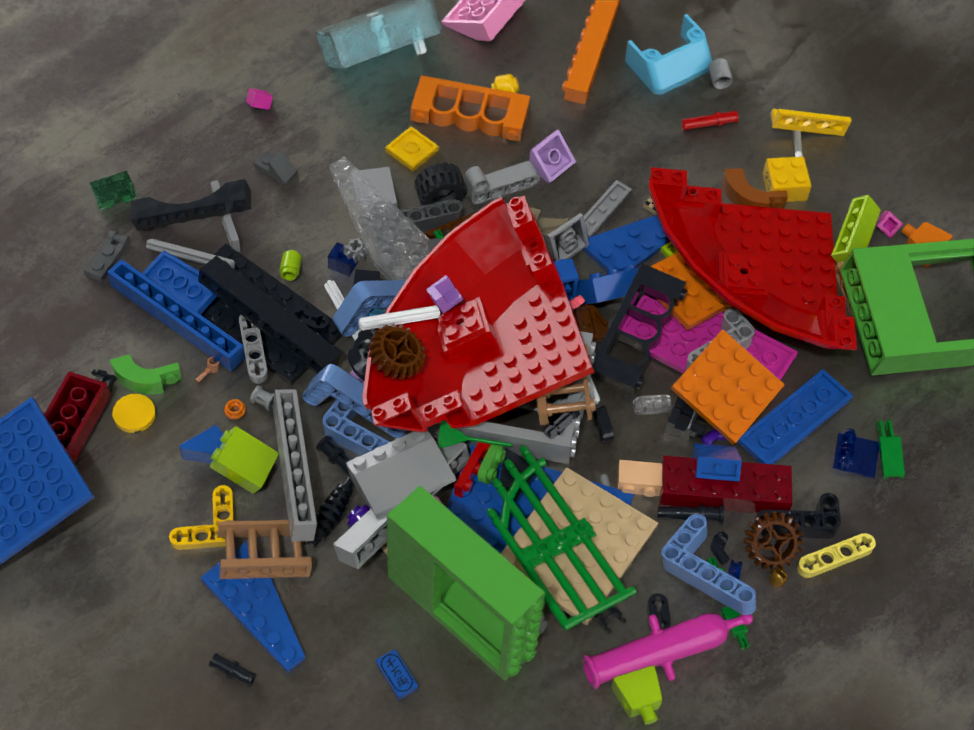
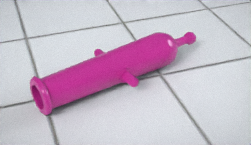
M708 613L663 630L660 629L657 617L650 615L648 618L652 630L650 635L592 657L585 655L582 659L584 672L591 687L595 690L600 687V684L613 681L614 677L652 665L663 667L667 679L673 681L675 679L672 667L673 661L719 647L728 638V631L742 624H751L753 616L752 614H741L739 617L723 620L717 614Z

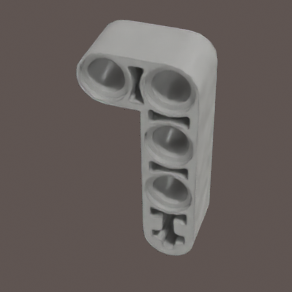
M530 161L484 175L479 166L471 167L465 173L467 194L473 204H481L532 187L541 179Z
M734 308L727 309L723 315L721 330L723 329L744 349L749 348L755 333L754 327L740 311ZM711 341L688 355L685 371Z

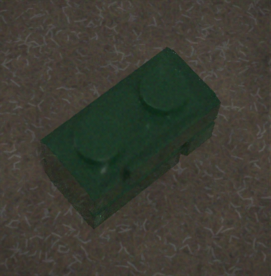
M127 170L89 182L91 193L98 209L110 208L114 204L129 202L136 198L135 188Z

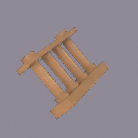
M585 344L586 349H587V352H588V355H589L588 344ZM587 376L583 377V383L565 385L537 398L540 426L549 425L548 416H552L553 413L587 410L588 420H592L591 411H596L594 398L589 396ZM585 391L586 401L551 405L546 400V398H550V395Z
M226 520L218 522L217 538H225L226 559L220 560V579L310 577L312 560L311 557H303L301 541H292L294 557H280L279 536H291L288 520ZM270 536L271 558H258L257 537ZM234 537H248L249 559L235 558Z

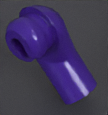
M717 430L709 431L701 439L703 441L702 444L713 445L714 441H728Z

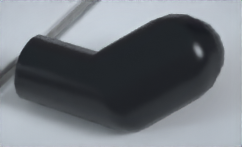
M723 531L713 537L710 546L712 553L721 565L726 564L730 560L724 551L729 538Z

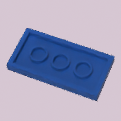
M164 250L142 273L200 315L217 297L198 282L199 271Z

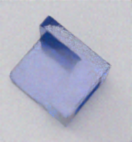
M336 242L327 256L328 268L350 277L358 264V261L355 263L353 258H347L344 254V245Z

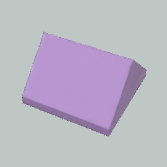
M559 129L530 150L529 161L532 162L539 176L548 183H551L576 162Z

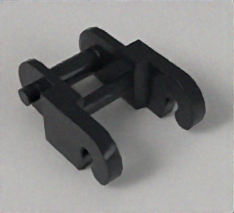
M92 369L91 374L93 376L100 377L101 382L104 380L108 381L109 392H112V382H116L117 378L114 375L107 374V371L98 370L95 372L96 370Z
M616 606L607 609L610 614L605 618L601 615L605 611L594 616L598 618V624L607 634L611 633V629L607 628L605 621L610 617H616L622 624L626 622V619L621 617L622 613Z

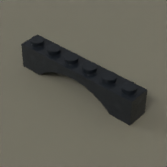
M241 179L226 182L210 195L188 203H165L151 197L131 200V221L137 230H147L159 226L164 227L175 223H185L191 220H201L208 217L251 210V189L246 180Z

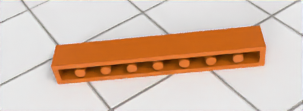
M594 0L595 4H591L589 12L591 16L586 18V29L582 30L580 38L582 41H578L576 52L578 53L573 55L571 62L573 67H569L567 72L568 81L564 80L563 83L564 100L586 104L621 0Z

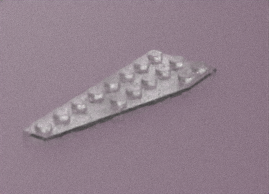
M343 156L329 165V171L336 187L341 193L343 202L348 208V213L354 226L361 236L372 264L388 280H407L417 265L428 255L429 238Z

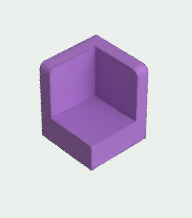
M447 275L426 289L433 302L443 314L463 300L462 295L456 290Z

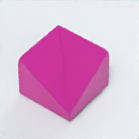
M250 88L246 102L252 107L269 110L273 96L267 91Z
M884 211L878 218L875 228L888 238H891L903 223L890 211Z

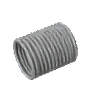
M722 58L713 60L708 66L713 86L718 89L728 87L733 79L727 60Z

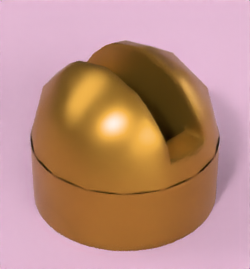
M776 568L775 571L772 570L769 575L771 585L774 587L784 586L788 578L787 572L781 568Z

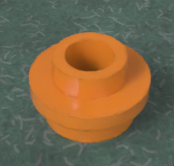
M232 399L225 405L224 412L228 418L236 420L244 416L246 408L240 400Z

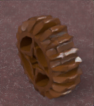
M394 323L390 326L385 325L374 333L375 335L371 337L370 344L368 345V350H370L368 357L373 358L371 365H377V371L382 370L384 376L389 374L391 380L397 377L399 381L404 378L409 379L419 372V369L423 366L426 354L423 353L425 347L421 346L422 339L416 338L417 333L412 334L410 328L405 330L402 324L397 327Z
M772 511L770 518L764 512V519L762 520L756 516L755 520L758 523H749V526L753 529L751 531L745 530V534L750 537L743 539L744 543L749 544L744 547L746 552H750L748 558L750 560L755 559L754 564L756 566L761 564L764 570L769 566L771 571H775L776 565L784 569L783 563L791 566V558L798 560L795 552H802V549L797 545L804 543L802 539L798 538L803 534L801 530H797L799 527L798 523H792L793 518L790 516L785 519V514L782 512L777 517V513ZM772 525H782L787 528L788 533H776ZM765 528V536L757 542L760 532ZM772 535L777 539L774 546L769 542ZM789 542L787 549L782 553V546ZM762 548L764 550L771 549L774 557H765L758 550Z

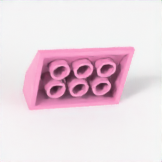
M460 0L442 20V24L475 40L491 41L517 9L522 6L525 0Z

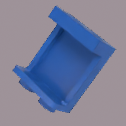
M693 444L692 458H695L697 462L696 478L740 481L742 460L736 447Z

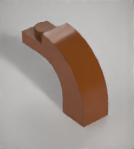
M744 168L724 169L722 177L723 189L733 204L785 208L788 198L787 190H757L747 182Z

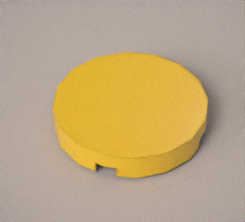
M129 394L116 402L113 407L112 416L120 430L127 433L142 432L153 424L156 416L155 406L152 400L145 395Z

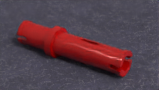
M736 110L725 113L715 112L713 115L682 119L681 125L683 131L715 125L720 127L727 123H737L739 117Z

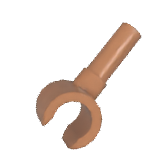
M209 357L207 359V367L195 381L199 383L207 374L218 372L220 361L213 364L214 357Z

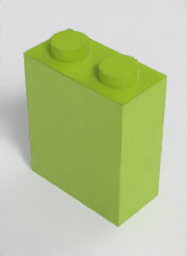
M237 426L230 431L226 430L220 439L222 442L220 448L217 447L211 455L213 461L210 468L254 494L262 488L279 452Z

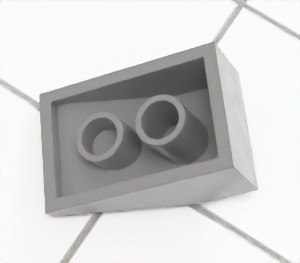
M582 213L545 236L544 239L549 254L555 261L569 259L589 246Z

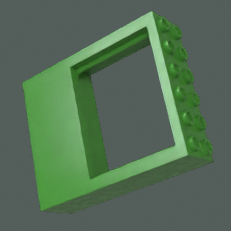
M974 239L855 248L851 250L841 266L840 272L871 376L974 366V339L936 342L913 269V265L970 261L974 271Z
M419 485L387 514L388 577L504 681L510 676L515 677L521 670V665L525 661H531L537 653L536 647L538 645V636L540 635L539 628L542 624L541 617L545 604V592Z

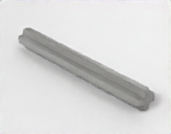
M152 238L146 242L148 250L159 253L164 250L177 258L204 265L216 256ZM218 256L228 262L233 269L235 268L234 260Z

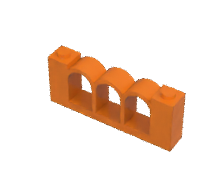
M421 75L411 105V121L429 124L431 121L438 126H449L455 123L463 131H474L480 128L482 132L489 136L502 135L504 139L520 142L529 111L530 96ZM437 97L456 100L453 108L448 111H439L434 108ZM462 101L481 105L479 113L474 116L461 114ZM488 106L507 110L506 116L499 121H491L485 117Z

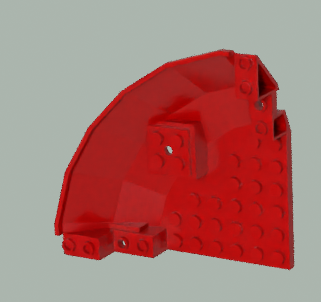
M650 168L651 178L648 180V190L664 233L691 270L725 301L773 331L826 349L857 350L854 317L846 316L845 296H837L835 260L831 256L834 250L831 213L722 203L721 188L688 186L686 170Z
M525 195L514 197L507 204H505L502 197L495 199L450 231L412 271L387 308L385 314L435 306L436 304L426 289L445 275L449 277L453 286L463 297L462 301L444 314L440 310L438 318L402 324L405 330L410 328L412 334L417 333L416 338L422 339L421 346L425 347L423 352L426 354L423 360L424 363L416 375L409 379L404 378L401 381L397 377L391 380L389 374L384 376L382 370L377 371L378 366L371 365L373 358L368 357L362 398L366 409H370L372 412L375 426L415 432H427L428 427L443 420H446L451 428L476 426L594 373L565 287L549 254L545 239Z

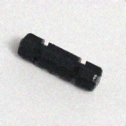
M580 410L563 412L552 422V425L549 424L544 429V434L549 439H553L557 432H561L572 422V419L575 420L580 415Z

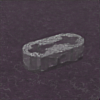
M669 395L637 397L633 400L634 413L647 415L670 412L673 409L672 398Z

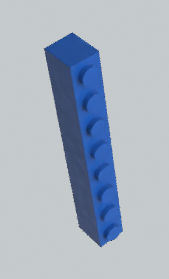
M121 259L107 272L111 287L209 357L213 356L216 362L220 361V365L230 372L245 359L244 346L124 260Z

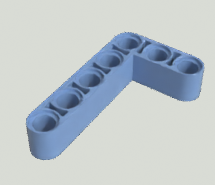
M406 280L360 281L355 284L332 318L343 337L353 335L359 328V319L367 317L371 309L388 308Z
M328 364L316 374L302 395L303 400L313 406L319 405L331 395L374 424L371 410L366 409L363 403L364 384L336 365ZM377 426L396 439L405 436L408 430Z
M337 399L323 417L324 435L331 436L332 441L360 456L390 443L388 440L353 422L352 420L357 413Z
M701 514L691 515L663 547L661 552L663 568L740 614L750 615L756 610V592L752 587L694 555L695 551L707 538L708 532L706 518Z

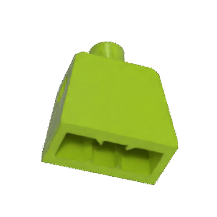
M654 665L613 678L611 688L629 717L641 715L645 725L652 724L658 720L654 710L660 708L662 695Z

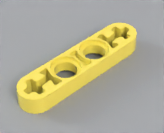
M863 533L805 555L797 565L798 573L805 578H811L872 553L876 541L870 534ZM863 541L864 544L868 543V548L865 545L860 546L861 542ZM848 548L852 555L844 556L840 549ZM829 555L833 562L827 564L822 561L821 556ZM805 563L807 566L813 565L811 570L804 568Z

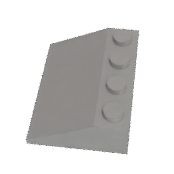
M413 431L346 462L353 484L376 518L392 511L419 485L431 493L456 481L455 475L428 431Z

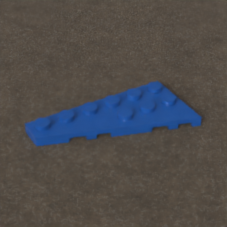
M654 215L589 237V246L584 248L583 251L605 271L618 268L620 272L624 271L625 266L635 265L638 268L642 263H645L660 252L661 247L669 243L670 240L663 231L658 215Z
M248 541L235 550L236 559H249ZM258 550V558H262ZM220 562L201 576V582L287 674L305 660L303 650L271 578L220 579Z

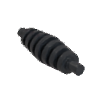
M348 476L343 484L338 483L335 487L336 490H332L330 496L324 500L325 503L321 504L320 510L316 514L317 526L314 541H307L309 546L315 547L318 540H324L327 537L326 533H330L332 527H335L338 523L337 520L342 518V513L346 509L345 505H348L349 502L348 497H351L353 493L351 490L353 485L351 477Z

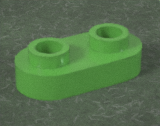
M490 445L478 471L479 482L489 484L496 478L497 468L504 461L506 455L503 446Z

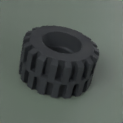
M448 162L428 166L427 169H423L416 176L417 179L414 181L421 206L451 199L462 202V199L466 197L467 186L459 167L453 163L448 164Z

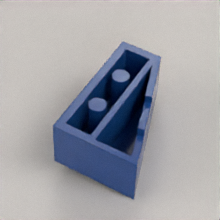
M635 265L625 266L624 271L620 272L617 268L608 270L606 275H602L601 272L590 274V278L578 281L576 297L581 295L584 298L585 302L582 304L598 303L624 297L639 268H636Z

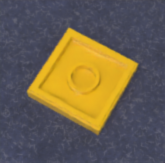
M412 126L385 147V152L411 171H415L439 151L437 144Z

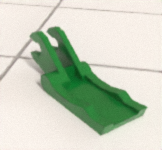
M887 419L885 422V431L882 420H879V422H876V432L880 447L883 479H887V477L904 478L905 471L901 437L894 436L890 419Z

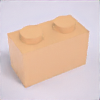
M619 460L617 489L622 490L624 493L639 494L646 497L660 495L662 463Z

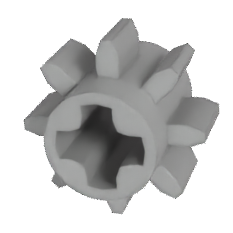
M360 237L349 239L348 245L344 246L347 258H353L355 263L357 261H365L366 254H370L367 241L362 242Z

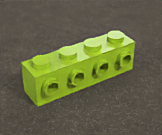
M870 195L852 199L831 255L836 263L845 261L852 249L868 247L881 209Z

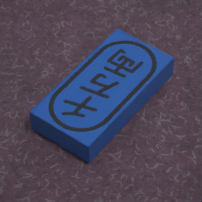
M396 649L375 660L376 665L398 700L418 690V684Z

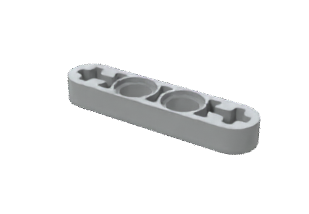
M240 315L239 324L248 375L253 383L260 384L266 381L268 377L260 329L252 323V328L248 329L247 319ZM254 335L257 337V340L248 342L246 338ZM257 352L260 354V357L251 359L249 355ZM255 366H259L260 375H256Z

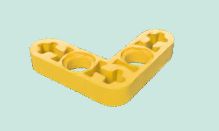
M221 485L213 491V525L177 527L170 532L169 539L174 549L186 550L226 546L225 538H217L218 522L234 521L233 494L230 487ZM222 493H225L226 495L225 505H221L220 497ZM225 511L230 515L227 519L221 520L217 517L220 512ZM211 532H214L215 540H212ZM199 533H206L208 535L204 541H198L196 536ZM189 534L192 536V541H189ZM179 535H182L183 537L181 539V542H177V538Z

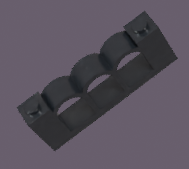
M642 263L595 355L594 363L592 364L594 373L591 375L632 394H635L637 389L640 390L645 381L643 372L648 367L650 361L649 350L655 348L660 343L662 325L668 323L673 317L674 305L678 307L680 301L684 302L688 294V290H686L687 282ZM640 291L663 300L668 304L669 309L661 315H655L633 305ZM628 315L652 325L657 330V333L651 339L644 340L621 329ZM617 339L641 350L645 358L638 364H628L610 356L609 353Z

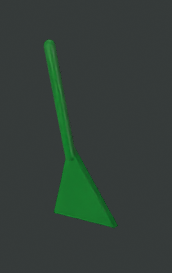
M445 420L441 421L437 444L439 449L467 440L507 447L512 446L509 442L466 436L458 429L451 428Z

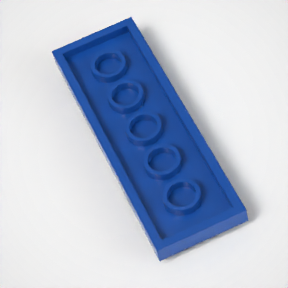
M822 369L747 430L737 443L759 463L775 464L848 404L854 395Z

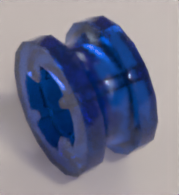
M731 559L728 574L739 580L742 561L735 563Z

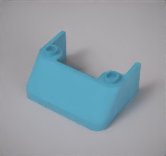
M688 14L684 15L680 34L688 44L667 54L661 55L655 49H646L641 52L631 40L628 41L625 57L626 64L655 94H664L709 72L708 66L712 62V57L705 33Z

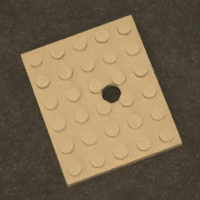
M566 467L553 485L578 521L585 518L593 527L596 536L591 538L617 577L621 579L658 527V522ZM547 492L540 502L558 529L561 530L569 526L570 523ZM534 509L527 521L541 540L551 535V533ZM522 528L513 537L521 549L532 544ZM584 543L572 548L607 598L614 587ZM507 545L501 555L529 578ZM565 553L554 557L553 559L586 608L589 609L598 604V601ZM544 562L534 568L559 607L571 616L579 614L546 563ZM593 617L589 618L588 620L582 623L588 625Z

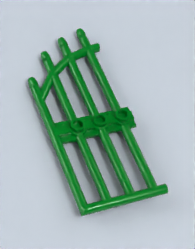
M522 445L519 448L520 452L530 466L520 473L510 459L504 461L505 467L509 470L514 481L507 491L498 478L492 480L493 486L503 499L501 518L493 508H489L487 514L531 581L545 592L544 601L564 631H567L637 594L634 586H630L627 589L624 587L591 538L596 536L593 527L585 518L578 521L542 469L546 465L545 459L542 457L536 460L532 453H530V450L525 445ZM535 473L570 523L569 526L561 530L558 529L525 481L532 474ZM519 488L542 519L551 535L540 540L513 500ZM510 511L532 542L531 545L523 549L519 547L508 530ZM584 543L618 593L607 599L572 548ZM565 553L598 601V604L589 609L586 608L553 559L554 557ZM544 562L546 563L579 614L567 619L534 568Z

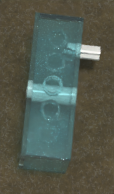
M401 0L315 31L326 66L338 69L350 67L412 43L416 55L427 52L423 39L443 32L433 0Z

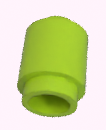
M288 250L282 254L279 272L285 280L293 281L299 275L302 256L297 251Z

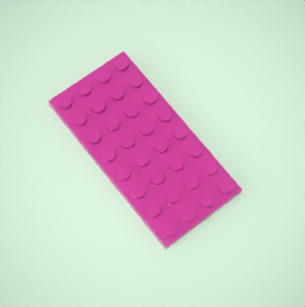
M647 293L643 295L635 306L655 315L667 312V309L656 297ZM721 312L690 330H687L673 316L668 323L662 325L661 341L655 348L649 350L650 357L683 374L688 355L713 340L721 331L724 313ZM630 315L621 329L644 340L651 339L657 333L655 327ZM755 330L750 347L746 349L780 381L798 354V351Z

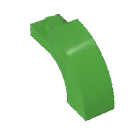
M130 354L110 360L113 374L118 382L128 390L139 394L154 395L164 393L163 385H171L182 380L178 362L155 369H145L136 365Z

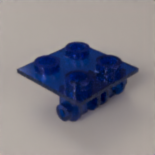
M847 429L844 434L838 433L833 469L875 479L879 454L878 442L856 437L857 434L854 429Z

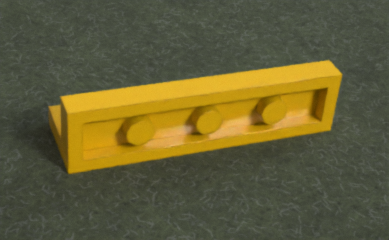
M773 109L771 112L772 128L844 136L852 122L851 117L785 109Z

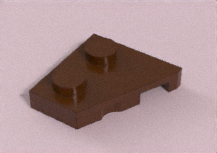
M581 304L573 309L580 331L593 333V342H602L609 327L607 326V320L599 314L597 308L593 304Z

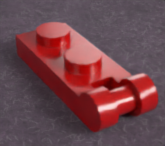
M477 443L455 483V496L462 498L465 492L471 490L474 482L472 479L475 474L478 475L479 468L490 444Z

